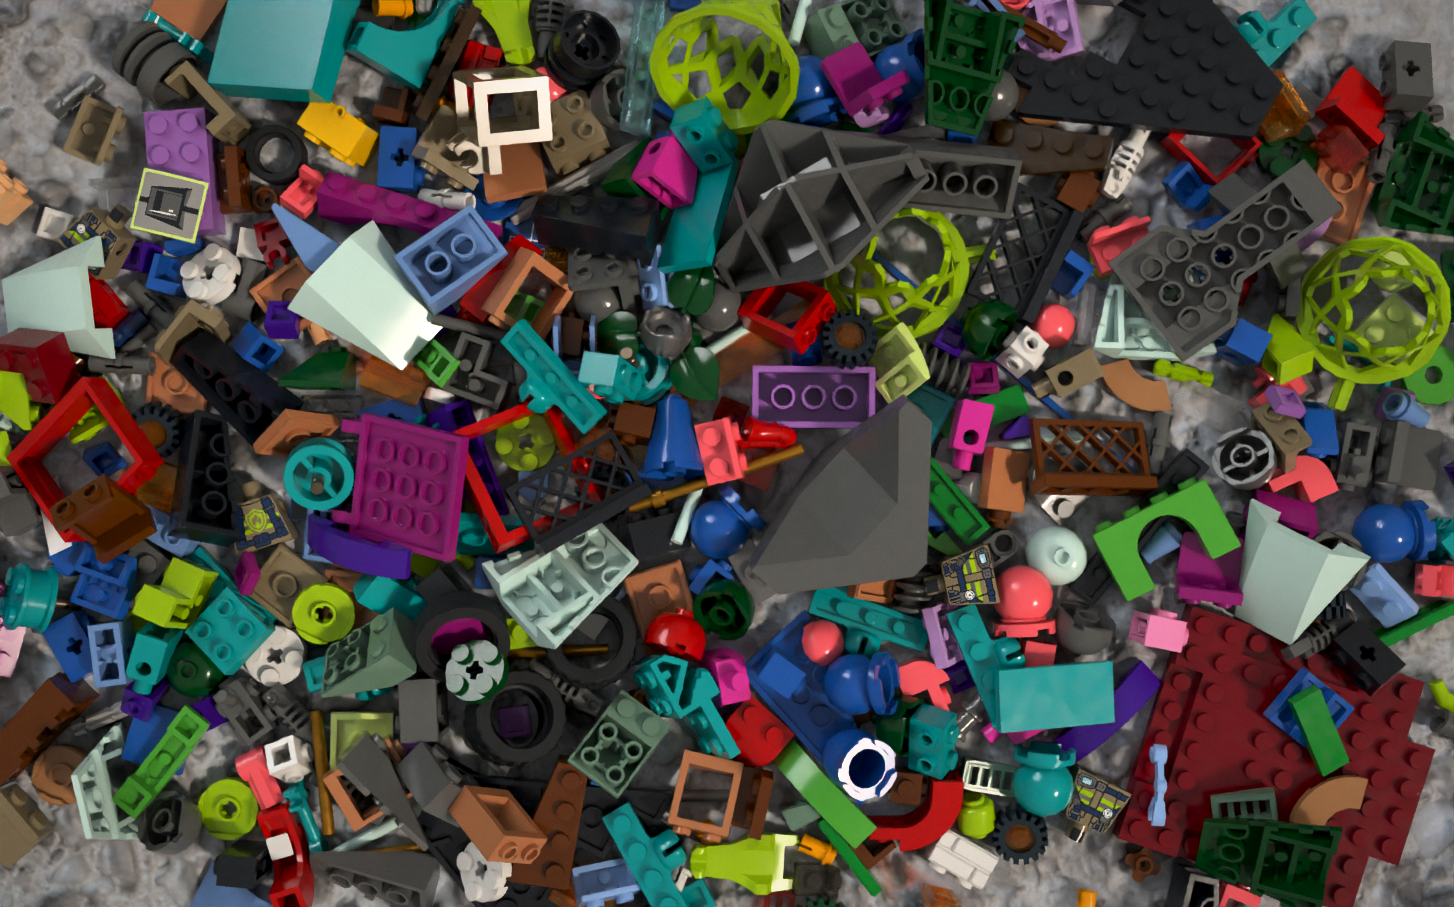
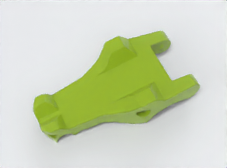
M472 0L474 6L482 10L480 17L496 32L508 66H521L537 59L529 25L533 0Z
M763 830L761 840L748 838L747 832L731 842L707 843L706 845L694 844L690 852L689 869L695 879L710 877L732 880L756 895H768L771 892L794 889L797 887V877L793 875L783 876L785 846L799 845L800 835L794 832Z

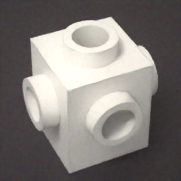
M1025 326L1020 332L1012 331L1001 344L1004 346V349L995 360L1016 378H1020L1029 369L1035 372L1046 359L1043 353L1049 347V344L1037 332Z
M291 735L264 746L269 775L286 783H295L301 781L304 775L314 772L312 761L315 759L309 743Z

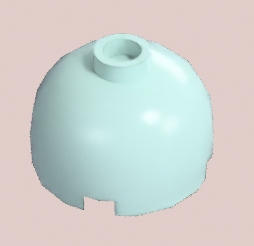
M1049 526L1039 529L1030 537L1025 548L1027 566L1042 572L1050 582V585L1062 586L1075 581L1083 573L1087 564V549L1084 541L1075 531L1064 526Z

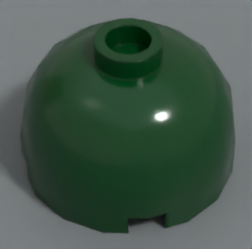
M996 299L984 300L973 308L968 307L960 318V322L963 324L961 339L967 350L984 362L991 360L999 351L994 347L1000 341L1003 342L1014 328L1018 316L1014 312L1017 309Z
M718 579L707 584L695 599L692 613L694 614L695 621L702 625L707 634L712 631L720 635L718 637L720 640H737L745 635L753 622L755 603L752 594L739 582L731 579Z
M191 638L177 645L166 672V678L171 687L179 694L191 698L206 697L220 689L218 686L229 678V675H224Z
M897 694L894 695L893 701H898L896 712L892 715H879L873 711L871 722L874 724V732L877 739L888 744L896 755L908 757L910 718L922 705L921 702L924 699L914 695Z

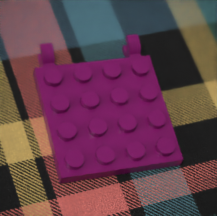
M362 413L361 418L357 417L354 420L342 419L341 431L360 435L352 507H345V510L332 509L331 520L350 525L349 534L379 543L388 540L412 549L411 552L445 562L454 561L470 437L373 413Z

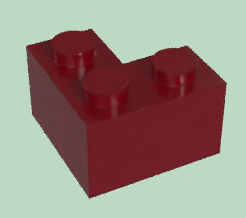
M19 327L0 337V370L23 373L27 384V391L33 401L57 404L80 380L64 332Z

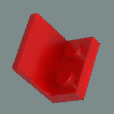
M1354 67L1347 68L1314 113L1356 152L1379 145L1386 136L1377 128L1384 119L1385 113L1389 112V110H1385L1383 107V97L1380 96V91Z

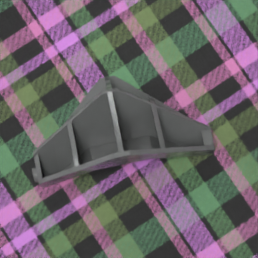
M769 119L754 128L727 208L713 259V264L716 266L715 271L721 282L727 283L733 293L827 278L843 269L930 180L912 144Z
M903 394L823 449L808 465L749 558L753 579L763 587L766 585L770 586L780 595L914 577L927 564L932 421L927 414Z

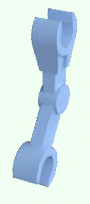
M1153 744V747H1150L1149 756L1151 763H1154L1155 794L1148 808V820L1151 821V826H1164L1166 812L1163 799L1164 793L1167 790L1164 764L1167 761V746Z

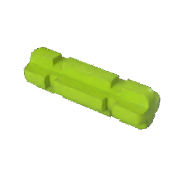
M1164 359L1156 360L1153 366L1154 375L1168 376L1169 379L1187 384L1195 383L1196 386L1202 388H1210L1214 378L1212 372L1198 371L1197 368L1179 363L1171 364L1170 361Z

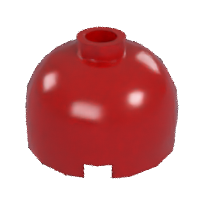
M676 608L675 613H662L651 622L643 644L659 652L660 650L666 651L672 657L698 662L701 661L705 650L706 635L702 625L692 619L694 615L692 612Z

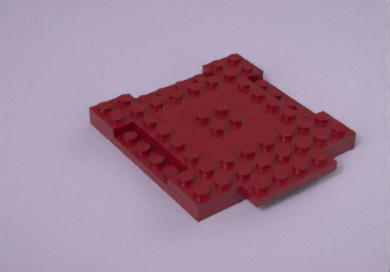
M1185 604L1181 620L1187 622L1186 628L1189 630L1188 641L1185 646H1182L1181 653L1170 651L1161 679L1162 684L1158 688L1126 790L1132 795L1118 814L1112 833L1119 839L1170 856H1179L1196 862L1204 819L1213 818L1210 795L1273 787L1276 796L1278 820L1291 822L1289 817L1296 802L1309 788L1312 789L1319 783L1326 781L1327 778L1339 775L1365 777L1368 779L1361 808H1347L1338 811L1325 824V826L1343 828L1337 853L1332 856L1325 882L1323 906L1353 907L1369 856L1398 866L1435 752L1433 748L1407 740L1425 682L1398 673L1370 697L1364 691L1357 688L1352 679L1341 668L1335 666L1330 661L1329 656L1324 652L1325 649L1308 659H1304L1301 654L1296 658L1286 661L1280 650L1286 647L1287 643L1255 626ZM1302 667L1355 708L1337 729L1350 762L1324 777L1317 772L1309 751L1263 715L1264 711ZM1153 744L1167 746V761L1164 764V777L1167 781V790L1164 793L1163 799L1166 812L1164 826H1151V821L1148 820V808L1155 794L1154 763H1151L1149 756L1150 747H1153ZM1259 800L1260 812L1266 811L1265 800ZM1246 801L1247 814L1253 813L1252 801ZM1227 802L1220 803L1222 817H1228ZM1233 802L1235 816L1241 815L1240 803Z

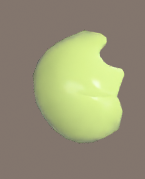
M1389 251L1382 256L1399 265L1410 266L1400 253ZM1377 259L1371 267L1387 268L1390 265ZM1402 275L1371 278L1381 290L1390 293L1401 291L1414 284Z

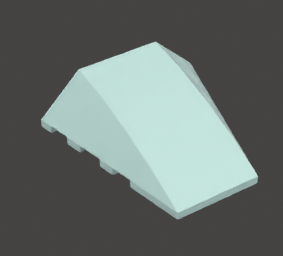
M373 220L350 235L305 281L287 308L401 371L443 328L431 324L433 313L398 268L393 257L396 255Z
M95 236L2 279L8 333L19 327L64 332L70 351L116 359L112 328H95L88 269L105 267L101 236Z
M1191 268V269L1189 270V273H1190L1191 275L1188 276V277H1189V280H1190L1191 282H1194V281H1193V277H1192V274H1193L1194 272H1193V269ZM1112 273L1093 349L1114 359L1152 361L1164 359L1180 361L1164 338L1158 335L1127 294L1126 288L1117 276ZM1166 287L1163 289L1165 292L1162 295L1165 301L1172 300L1174 303L1177 300L1174 296L1178 294L1176 289L1168 290ZM1214 342L1205 346L1189 359L1217 353Z
M1252 498L1249 505L1238 584L1243 593L1242 606L1235 605L1234 616L1288 645H1292L1371 557L1342 542L1331 550L1277 523L1281 512Z
M600 523L540 558L535 549L522 554L520 551L507 554V559L493 563L492 560L482 563V568L502 606L531 639L540 647L556 649L638 565V560Z
M122 721L113 725L71 774L86 839L139 840L138 825L142 813L136 819L127 813L119 815L117 805L113 802L114 791L106 762L123 752L126 738Z

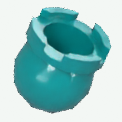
M1031 741L1030 747L1023 748L1022 743L1014 744L1013 758L1022 763L1015 770L1012 781L1013 793L1019 804L1027 812L1040 817L1055 815L1064 810L1071 802L1074 792L1073 776L1066 767L1076 763V750L1070 747L1068 751L1061 750L1060 743Z

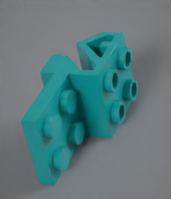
M198 547L188 559L219 572L201 615L190 625L185 633L224 675H234L276 629L271 617L262 612L265 608L249 595H241L235 579L206 548Z
M646 655L631 664L635 671L633 678L641 689L646 690L650 697L648 704L656 715L675 719L683 717L687 725L691 729H695L699 736V739H697L698 745L706 755L732 759L741 753L711 698L720 693V690L707 669L687 668L688 661L668 655Z

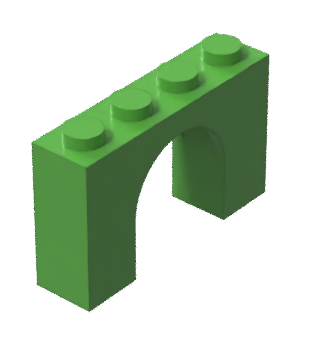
M1195 477L1187 479L1177 485L1178 491L1170 495L1166 491L1159 493L1149 499L1150 505L1140 509L1139 505H1136L1121 513L1124 518L1112 523L1111 519H1108L1094 526L1096 532L1091 534L1090 537L1125 601H1131L1156 588L1138 553L1139 535L1144 526L1154 518L1171 515L1183 520L1193 531L1207 559L1213 560L1241 546L1206 479L1196 481Z

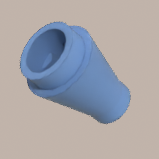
M1393 392L1383 402V412L1390 420L1410 422V425L1416 428L1425 427L1430 420V414L1424 411L1406 392Z
M1167 521L1165 524L1160 525L1139 553L1151 564L1154 560L1181 546L1179 543H1181L1183 536Z

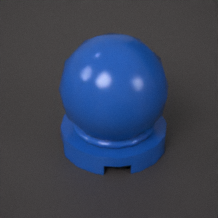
M922 28L907 35L903 42L883 49L874 62L883 81L904 69L911 81L901 87L903 93L891 100L890 102L898 105L910 103L924 94V29Z
M810 54L797 56L800 66L798 90L795 101L788 109L793 114L787 118V122L824 127L838 120L837 113L847 114V110L839 97H835L836 92L820 67V62L823 58ZM778 77V81H777V89H778V86H779V77Z
M727 482L717 488V491L721 494L719 499L708 500L700 505L690 522L689 534L695 548L703 555L713 559L729 558L738 553L748 541L749 530L754 528L757 532H760L767 524L752 507L748 511L745 510L738 502L741 496Z
M1423 500L1404 501L1400 507L1384 503L1367 507L1354 519L1351 532L1352 536L1362 545V552L1371 557L1369 560L1382 563L1400 561L1405 556L1411 561L1430 559L1427 555L1428 551H1435L1437 540L1435 521H1428L1424 510L1429 509V506Z
M877 652L873 655L872 659L856 653L837 658L829 665L824 678L823 690L829 703L840 712L852 715L867 713L872 708L879 715L894 714L898 705V701H893L895 687H900L901 684L897 660L890 658V652Z
M851 728L838 731L828 740L822 754L824 769L831 781L841 787L848 795L860 801H865V799L875 796L882 797L892 787L897 777L894 759L896 757L895 752L888 744L862 729Z

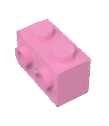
M1150 607L1149 612L1134 609L1128 639L1145 646L1181 653L1182 646L1187 644L1189 630L1186 628L1187 622L1177 619L1178 613Z

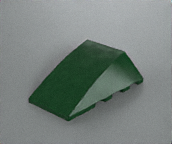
M924 0V114L926 125L971 136L979 135L994 99L991 94L995 84L1001 82L1004 75L1002 68L1008 55H1012L1016 46L1014 39L1017 31L1023 28L1027 18L1004 11L985 12L952 2V0Z
M1421 111L1417 113L1393 141L1392 147L1395 152L1393 159L1389 161L1387 178L1384 182L1376 184L1370 202L1379 227L1454 237V140L1449 137L1450 133L1443 127H1436L1429 121L1430 117Z
M1205 818L1195 868L1235 885L1237 882L1250 888V893L1259 897L1265 894L1280 901L1279 906L1322 907L1325 882L1332 856L1337 853L1343 827L1271 819Z

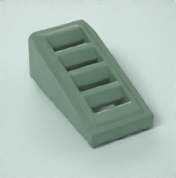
M963 755V766L960 767L959 772L964 781V789L1016 798L1013 793L1012 781L1018 766ZM973 767H978L976 781H971ZM990 769L987 784H983L984 770ZM996 770L1001 771L998 787L993 786ZM1007 772L1013 773L1010 789L1004 788Z
M1273 787L1210 795L1213 818L1278 820L1276 796ZM1259 800H1265L1266 811L1260 812ZM1246 801H1252L1253 813L1247 814ZM1227 802L1228 817H1222L1220 803ZM1233 802L1240 803L1241 815L1235 816Z
M806 799L780 805V811L791 831H795L822 817Z

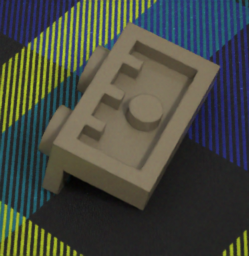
M1269 402L1251 410V430H1259L1265 433L1275 446L1278 466L1285 474L1296 469L1298 452L1311 446L1312 438L1295 417L1275 413Z

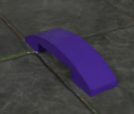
M315 514L308 515L307 544L323 558L342 567L369 575L394 579L410 578L412 549L388 540L377 544L336 529L337 522Z
M1139 660L1119 679L1120 683L1114 688L1115 723L1066 727L1052 740L1053 743H1060L1061 750L1068 751V748L1073 747L1076 750V762H1078L1123 727L1146 704L1162 684L1142 660Z

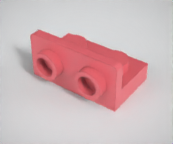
M1133 216L1124 220L1121 225L1112 228L1110 225H1105L1093 231L1086 246L1099 278L1114 273L1107 264L1150 233L1148 226L1152 221L1149 216L1140 219L1138 216Z
M725 417L694 425L708 486L744 478V471L749 469L745 452L739 453L737 441L742 440L738 422L732 423L731 417Z

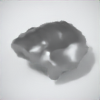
M659 305L646 310L640 325V337L647 349L655 357L660 356L663 359L682 354L684 348L692 339V326L689 315L684 314L682 317L677 311Z

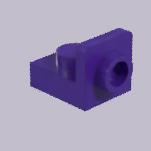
M163 677L156 685H153L151 693L147 695L134 692L132 690L134 681L125 688L120 708L121 712L148 722L152 717L154 706L170 690L171 685L166 677Z

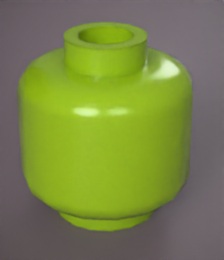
M965 792L961 809L956 818L958 830L973 839H982L992 832L996 823L993 800L982 792Z

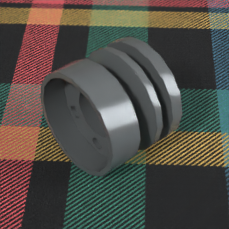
M145 22L129 32L119 43L113 55L112 67L128 83L137 86L138 91L157 106H164L173 102L181 95L164 82L169 76L171 69L180 63H184L186 60L197 68L199 63L196 56L179 42L174 43V38L167 32H164L155 22Z

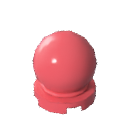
M1023 565L1007 568L999 574L996 579L1000 603L993 605L1002 618L1000 621L993 623L994 635L1001 636L1003 631H1006V637L1010 638L1038 636V630L1047 629V634L1049 635L1056 633L1055 620L1045 616L1052 607L1053 592L1050 582L1044 574L1033 567Z

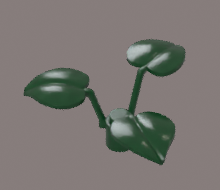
M712 266L676 271L671 276L667 287L668 298L672 305L682 308V317L684 314H687V311L692 315L701 316L711 307L715 294V277ZM619 311L610 314L597 326L598 351L604 354L621 356V350L629 347L636 356L640 348L638 337L641 335V331H638V318L629 312ZM690 320L692 339L681 354L683 359H679L671 365V382L677 391L691 399L716 401L718 399V383L720 378L719 361L711 350L699 347L702 342V334L699 329L693 327L694 322Z

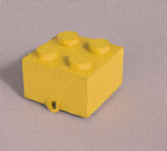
M310 102L297 122L299 126L306 130L303 134L306 138L327 149L334 157L352 167L358 163L366 168L379 149L380 134L367 126L364 119L355 118L346 112L345 107L337 106L333 102Z

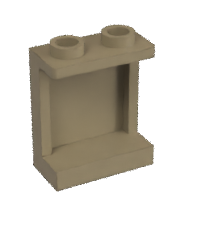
M187 60L174 66L164 82L189 100L200 93L216 110L218 115L205 126L213 136L229 146H238L256 129L226 95L207 83L208 75Z

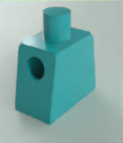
M149 621L137 632L126 669V676L135 679L132 686L134 692L144 695L150 694L153 685H156L166 675L168 664L175 648L180 642L184 629L165 628Z

